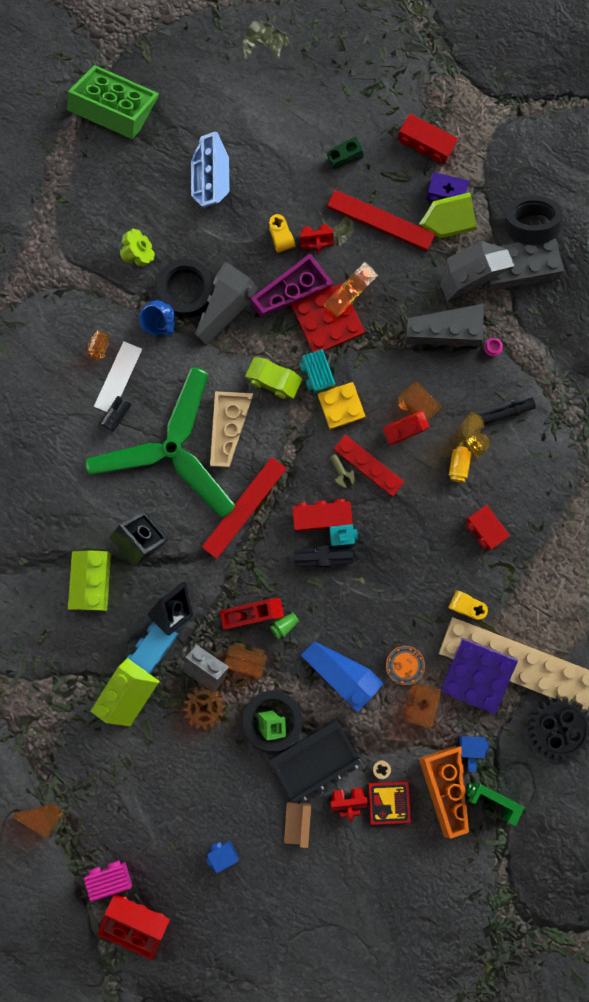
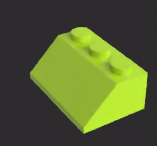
M108 551L72 552L68 610L107 611L111 553Z
M127 658L117 668L90 712L105 723L131 726L160 681Z

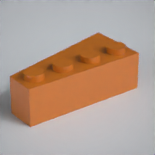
M453 746L419 758L443 836L449 839L469 832L467 805H465L464 795L465 785L463 784L464 771L461 761V746Z

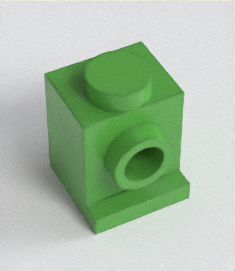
M273 710L258 713V730L266 740L286 737L285 717L278 716Z

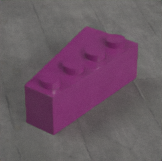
M309 254L254 295L250 300V305L263 318L331 288L333 282L312 255Z

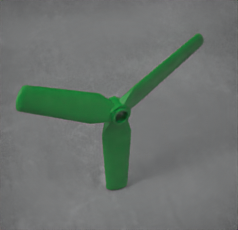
M197 367L190 369L169 420L167 440L163 444L147 443L90 457L86 460L87 473L91 475L150 465L164 458L172 459L177 473L220 517L228 516L235 507L234 503L197 458L181 447L191 434L208 373ZM171 445L177 446L176 451L173 453L167 452Z

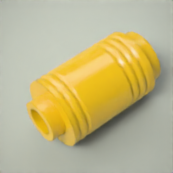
M457 446V449L452 450L448 475L450 481L464 483L465 479L468 478L471 452L468 451L467 447Z

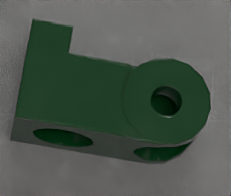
M355 136L329 150L327 157L333 169H337L355 159H362L363 149Z

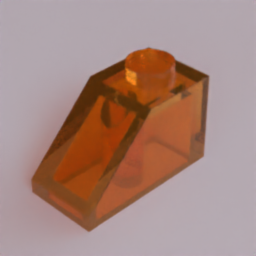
M45 804L21 810L15 813L13 818L47 839L52 835L64 814L60 812L61 809L58 806Z

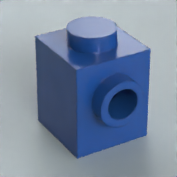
M230 840L223 844L219 841L210 846L211 850L208 851V858H206L210 869H214L216 873L235 864L239 860Z

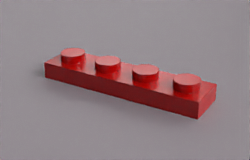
M346 434L333 449L391 497L394 496L404 483L401 478Z

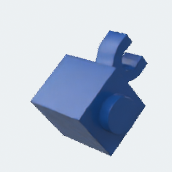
M459 735L458 746L462 748L461 757H467L466 770L468 772H476V758H485V754H488V741L481 736Z

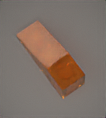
M364 262L326 301L324 306L338 318L372 284L378 274Z

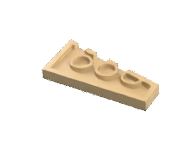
M215 391L210 467L230 468L253 393Z

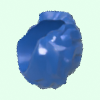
M151 301L140 310V328L154 337L158 334L172 335L175 326L173 320L174 310L169 304H165L162 301Z

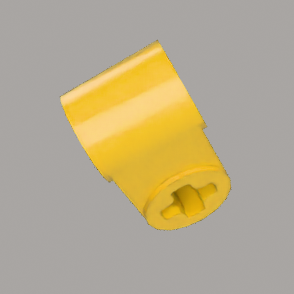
M280 214L273 215L269 221V229L277 253L295 248L294 238L285 218Z
M458 590L455 591L448 607L459 614L466 615L475 620L485 618L488 613L486 604ZM480 606L482 614L476 616V611L473 609Z

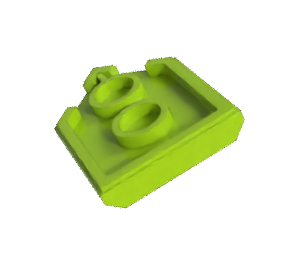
M470 192L433 201L419 225L435 233L439 238L477 230Z

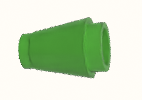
M292 612L272 622L269 628L277 639L284 638L299 620Z

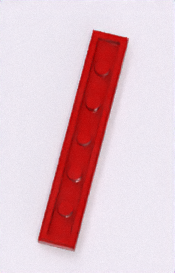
M334 190L327 205L328 209L426 252L435 236V233L337 190Z
M271 457L235 503L233 511L221 521L202 548L218 559L287 468Z

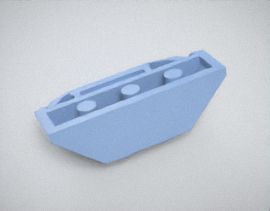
M217 132L200 137L199 145L191 160V196L204 208L219 203L229 193V157Z

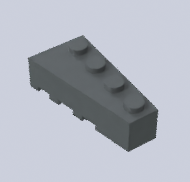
M484 304L408 318L405 325V343L479 347L483 341Z

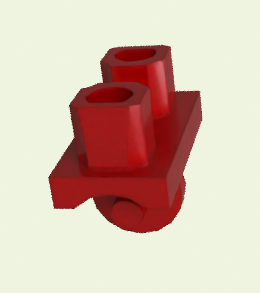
M328 224L319 226L318 231H312L311 227H303L302 233H300L301 250L316 249L317 254H321V248L334 246L333 229H330Z
M361 787L351 789L352 799L344 800L343 790L333 791L331 812L342 811L340 812V817H348L349 823L353 822V816L360 815L359 808H367V797H364Z

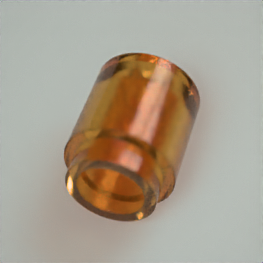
M96 330L91 335L86 352L89 354L88 357L95 360L104 358L109 344L108 334Z

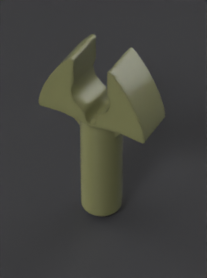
M337 454L332 455L330 459L339 474L338 478L334 480L335 483L346 489L347 487L343 482L345 476L353 486L354 471H345Z

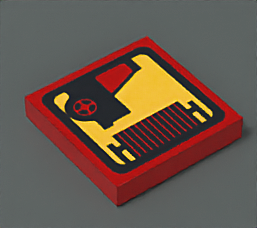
M408 781L368 783L371 825L411 823Z

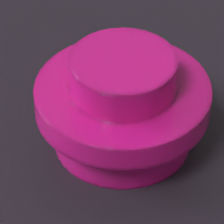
M490 338L485 342L484 351L488 356L495 357L502 352L503 345L500 340Z

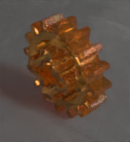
M205 686L201 687L200 692L195 688V694L188 693L187 695L190 699L184 700L187 707L183 708V711L188 712L185 719H191L190 725L195 722L196 729L203 725L204 730H207L209 724L214 728V721L221 722L219 715H225L221 711L222 708L226 707V705L221 704L224 697L218 698L219 691L212 693L209 689L206 691ZM202 694L210 695L207 699L201 700L199 697H197ZM215 701L217 703V713L213 710V703ZM192 703L196 707V712L194 713V715L191 710ZM199 703H201V704H203V705H204L205 703H207V704L209 705V706L207 707V709L209 710V712L204 711V712L202 713V712L200 711L202 707L200 706ZM202 716L211 718L209 721H200L199 719Z

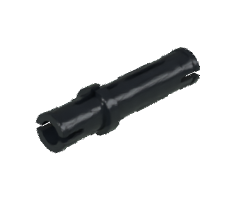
M533 397L519 402L514 401L510 405L478 414V419L481 426L509 416H519L520 413L536 409V404Z

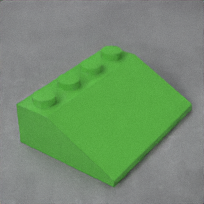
M94 65L68 91L67 110L133 139L145 123L159 93Z

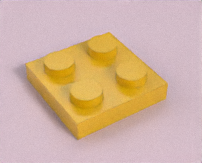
M353 382L318 393L317 395L329 430L366 417Z

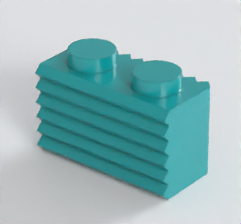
M323 349L301 357L299 366L302 374L306 373L308 380H305L308 391L312 390L313 395L335 388V381Z

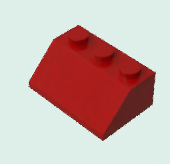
M114 894L104 914L97 935L153 960L170 919L161 913L147 909L144 905L129 901L124 896Z

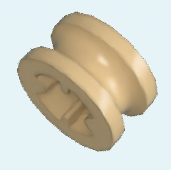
M377 761L373 766L374 775L379 779L387 778L391 773L390 765L386 761ZM378 765L387 766V770H385L387 773L385 775L377 774L376 769H379L377 768Z

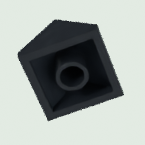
M182 582L161 598L147 614L168 636L193 617L186 582Z

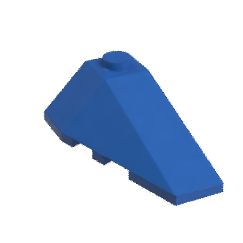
M315 641L301 654L356 712L383 685V682L370 669Z

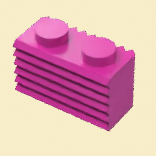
M119 860L109 863L108 868L102 870L100 867L93 868L84 877L90 902L129 890L132 887L126 862L120 863Z

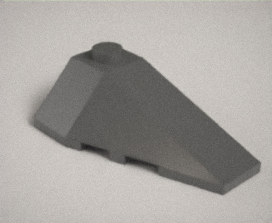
M226 262L215 277L213 284L216 286L212 296L209 295L207 299L210 303L207 311L201 316L195 334L205 345L250 303L251 298L258 290V287L248 276Z

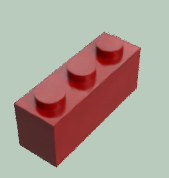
M409 114L398 136V140L403 145L410 146L416 149L418 153L427 155L435 162L443 164L447 163L458 141L457 137L412 114Z
M345 499L334 500V503L329 504L326 501H317L315 505L298 503L296 507L292 508L295 532L329 529L331 526L353 524L350 501L346 502Z

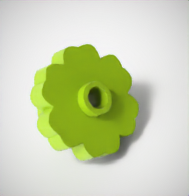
M133 228L123 235L122 243L124 246L120 250V255L126 263L135 262L138 266L144 267L154 260L155 253L151 249L152 244L147 236L142 235L140 230Z

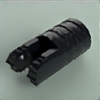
M120 396L115 398L99 422L111 432L116 430L132 403L126 401L120 410L117 411L122 403V397Z

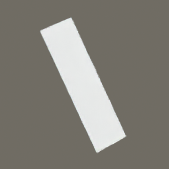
M123 341L94 407L107 412L117 396L121 397L142 351L141 348Z

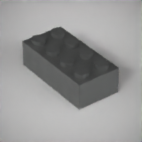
M556 238L542 244L519 242L499 246L509 251L515 267L486 282L485 288L486 292L558 279L564 270Z

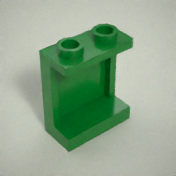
M475 780L466 786L465 799L475 805L482 794L505 806L500 817L514 826L517 825L525 807Z

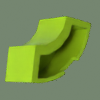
M259 357L253 358L245 375L251 381L250 384L257 388L263 387L274 392L275 396L281 399L286 397L294 399L302 381V378L292 370Z

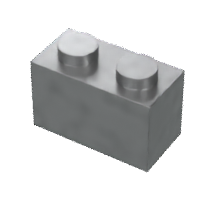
M196 645L185 657L182 671L214 692L225 680L229 667Z

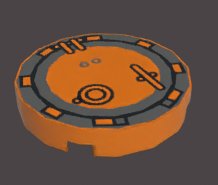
M397 647L390 652L386 659L387 674L398 684H414L424 673L425 662L423 656L413 647Z

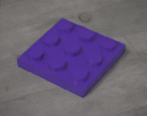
M461 638L440 688V693L496 714L518 660Z

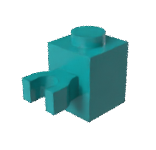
M353 524L329 527L332 548L354 546L355 540H358L357 529H353Z

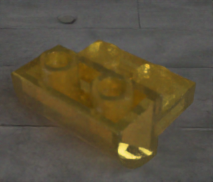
M471 412L458 428L456 437L459 446L467 444L477 458H479L491 446L488 437L480 433L485 427L482 417Z

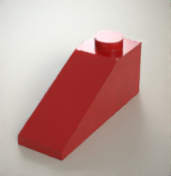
M280 598L267 599L220 611L223 630L284 617Z

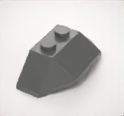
M480 240L447 258L440 286L447 302H450L514 268L515 265L507 249Z

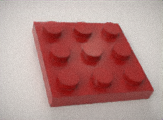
M342 283L291 305L312 352L321 349L325 352L365 334V330Z

